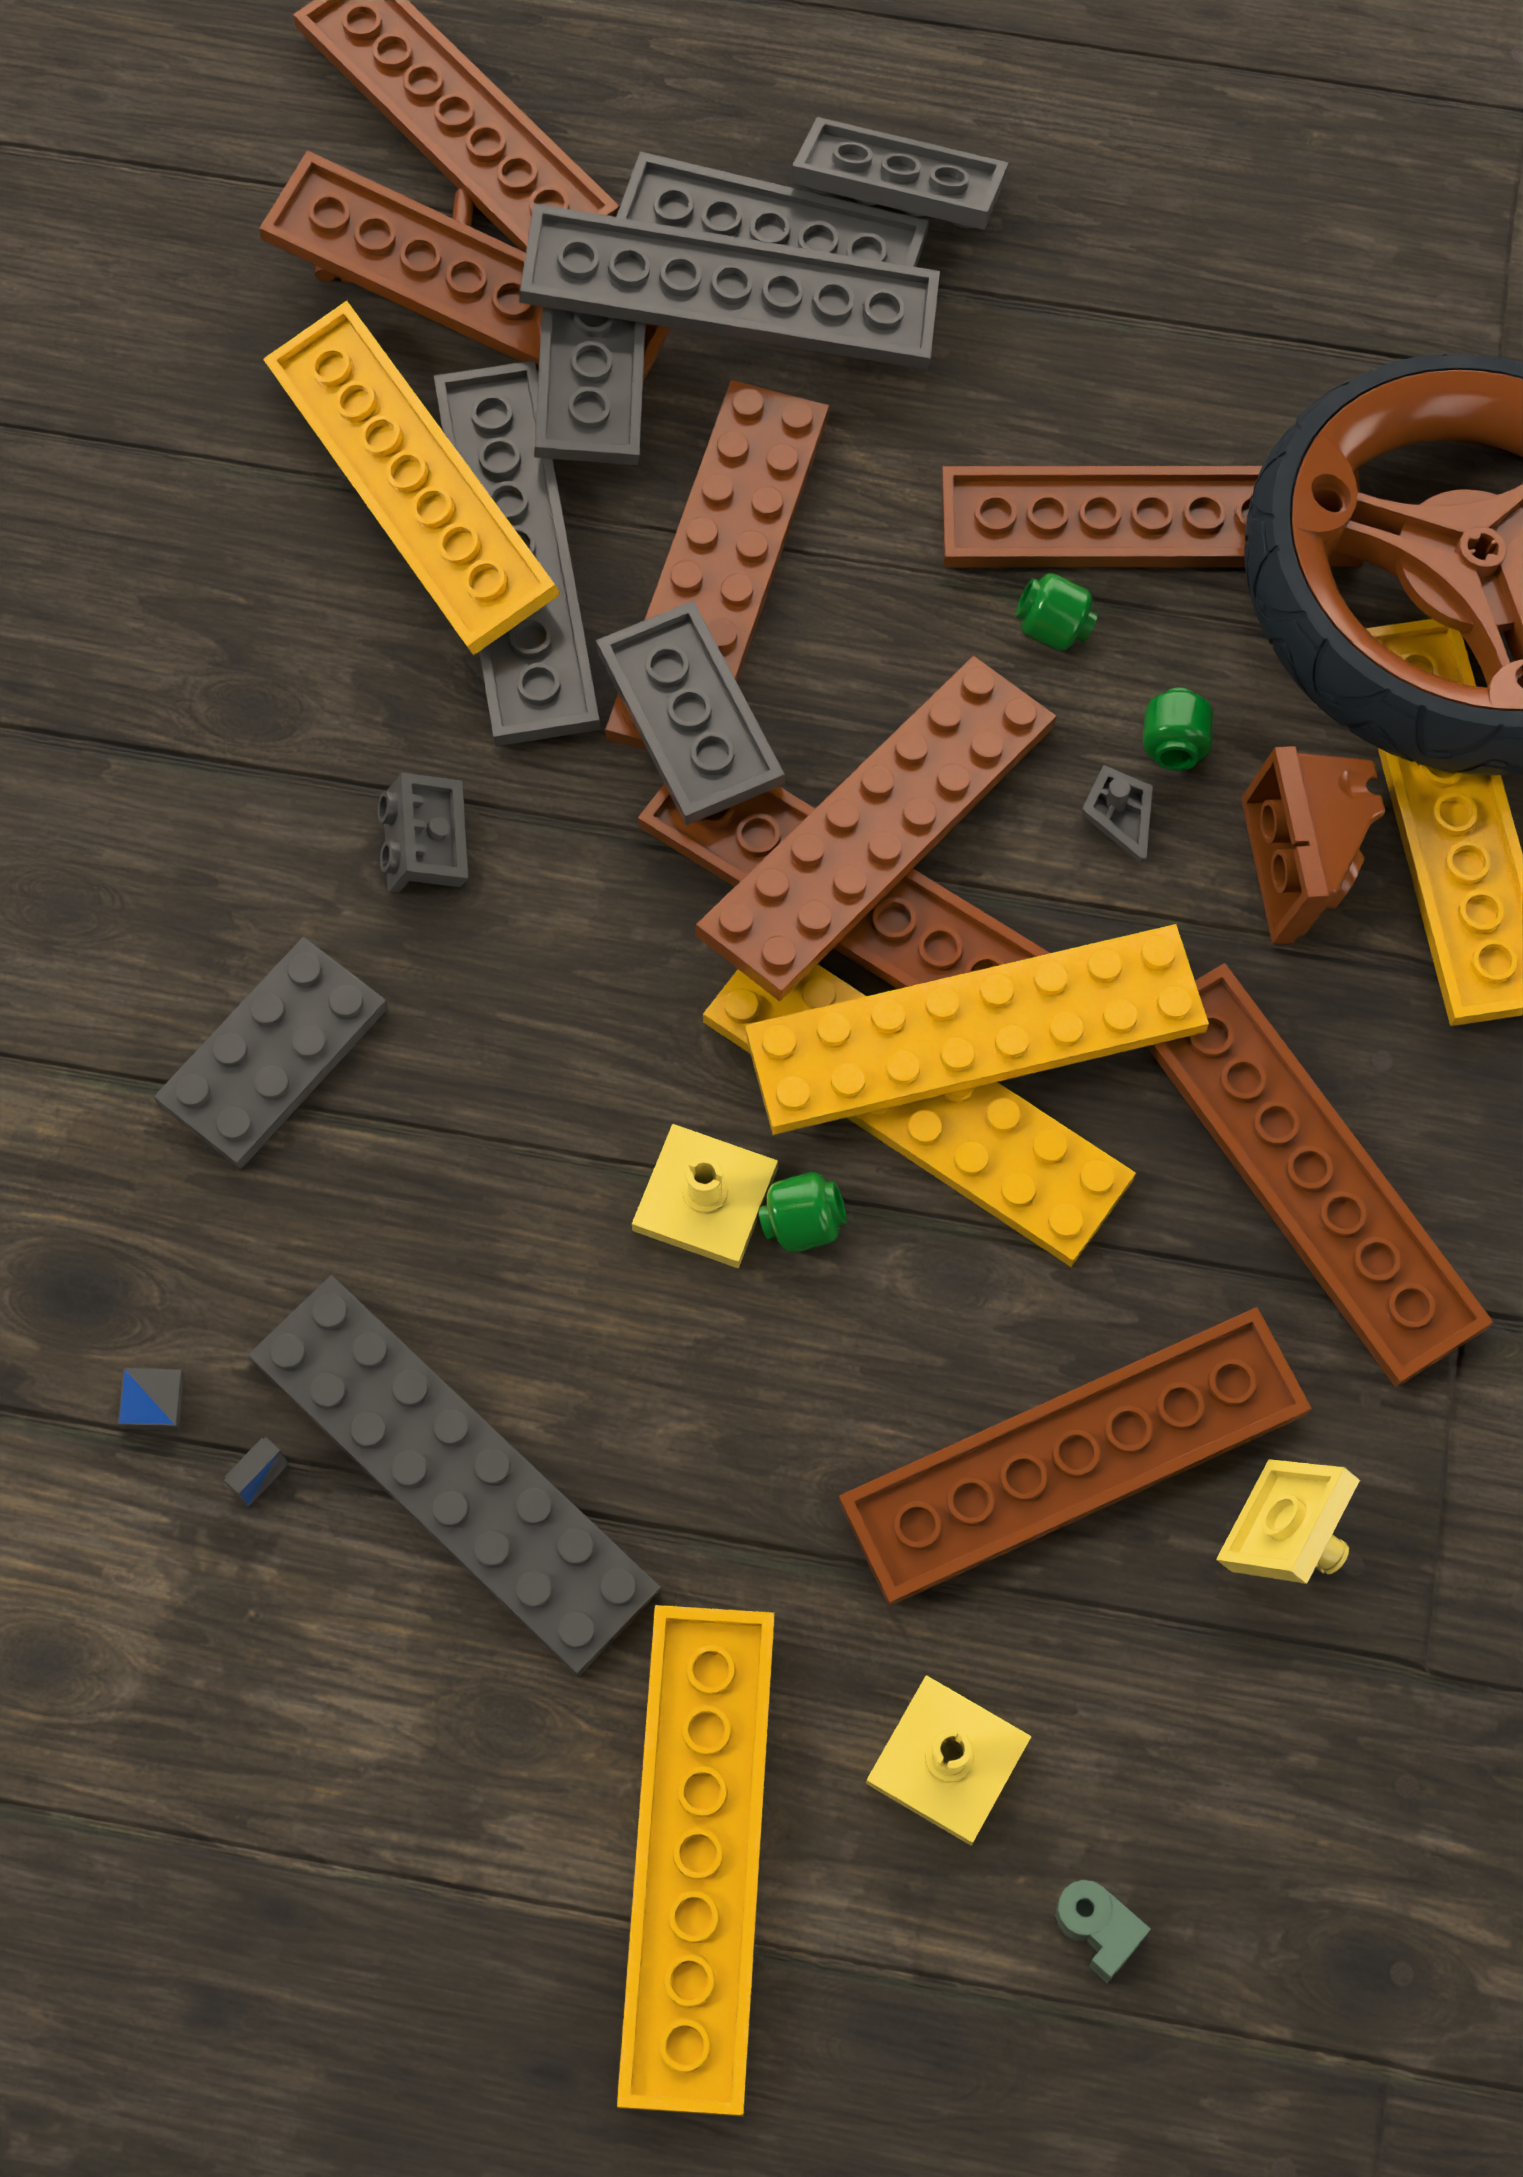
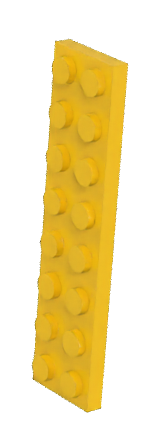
M348 301L342 303L263 359L473 656L561 595L549 575Z
M1434 619L1365 628L1381 644L1407 662L1450 681L1476 686L1463 636L1458 630L1447 627ZM1378 748L1450 1026L1522 1016L1523 854L1501 775H1474L1456 771H1445L1420 765L1417 761L1411 762Z
M1174 924L745 1025V1035L772 1135L1205 1033L1209 1023L1177 925Z
M817 964L781 1001H778L744 973L737 970L703 1013V1023L750 1053L745 1035V1025L866 996ZM998 1082L847 1117V1119L1070 1267L1073 1266L1133 1182L1136 1172Z
M655 1605L617 2108L743 2116L774 1632V1613Z

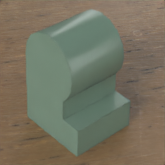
M1080 1880L1071 1883L1062 1892L1056 1906L1055 1917L1058 1927L1064 1935L1074 1941L1087 1942L1098 1952L1088 1967L1107 1984L1151 1930L1118 1899L1094 1881Z

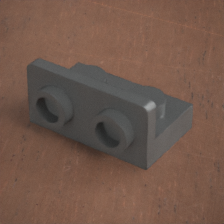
M401 772L388 790L381 793L377 808L378 820L384 824L385 842L380 853V868L382 872L387 873L388 892L400 893L409 881L461 887L468 879L462 780Z

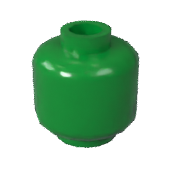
M1048 573L1039 581L1032 578L1023 591L1015 611V617L1021 619L1020 629L1026 637L1060 652L1066 651L1076 640L1085 643L1095 626L1098 614L1090 611L1092 594L1088 589L1055 573Z
M1172 688L1152 698L1146 705L1144 713L1143 749L1148 757L1156 761L1160 767L1171 771L1188 770L1203 761L1212 749L1214 717L1212 706L1205 698L1187 688Z
M809 1172L771 1184L767 1192V1205L759 1207L760 1223L768 1240L777 1238L781 1247L790 1253H798L833 1243L838 1238L840 1226L847 1223L846 1209L837 1183L835 1181L827 1182L821 1174L816 1172Z

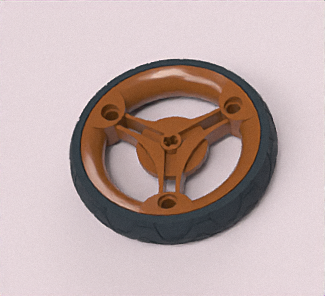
M1449 353L1442 356L1440 354L1419 356L1377 367L1376 371L1369 370L1336 386L1314 401L1296 418V424L1290 426L1283 434L1261 468L1254 486L1253 495H1251L1245 530L1244 560L1246 579L1253 608L1270 645H1274L1272 648L1298 687L1328 716L1342 727L1347 726L1350 728L1349 731L1362 740L1411 762L1417 761L1420 765L1445 771H1456L1474 775L1523 773V484L1499 495L1479 490H1453L1435 495L1420 505L1383 500L1357 491L1356 478L1354 476V472L1360 467L1388 451L1428 441H1459L1480 444L1523 458V363L1486 355L1478 357L1476 354ZM1338 552L1359 558L1398 577L1406 594L1420 610L1435 621L1460 632L1476 657L1488 687L1470 686L1431 674L1402 659L1375 639L1361 625L1341 596L1328 561L1332 554ZM1502 632L1505 634L1514 662L1510 663L1500 636Z

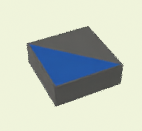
M124 1368L118 1416L119 1427L128 1430L179 1431L185 1379L182 1369Z
M267 1437L261 1438L227 1473L224 1481L231 1492L243 1504L249 1507L289 1464L278 1447Z

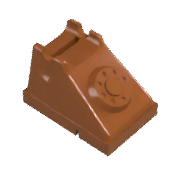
M1296 746L1274 747L1241 797L1272 944L1294 943L1297 937L1305 935L1325 909H1336L1352 888L1365 858L1359 848L1370 825L1385 814L1382 796L1372 794L1366 787L1367 781L1378 778L1375 764L1372 760L1297 753Z

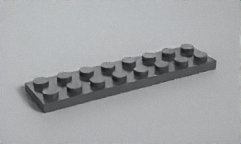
M534 203L519 303L927 370L931 359L940 271Z
M526 361L434 375L444 434L549 575L561 594L479 651L495 747L601 730L553 459L534 457L538 394L536 363Z
M332 1275L248 1354L252 1363L578 1678L661 1593V1587Z

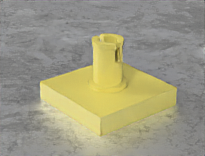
M672 1124L633 1219L632 1230L739 1269L759 1218V1207L764 1205L768 1189L776 1175L778 1160Z
M1269 1459L1216 1560L1231 1572L1305 1584L1308 1583L1315 1567L1323 1574L1336 1572L1347 1560L1349 1547L1343 1540H1339L1334 1536L1333 1532L1360 1480L1345 1467Z
M926 1675L868 1776L866 1784L972 1846L1032 1736Z

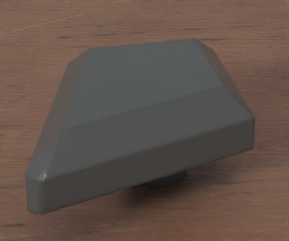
M1103 765L1082 808L1081 815L1141 864L1145 863L1148 849L1153 785Z

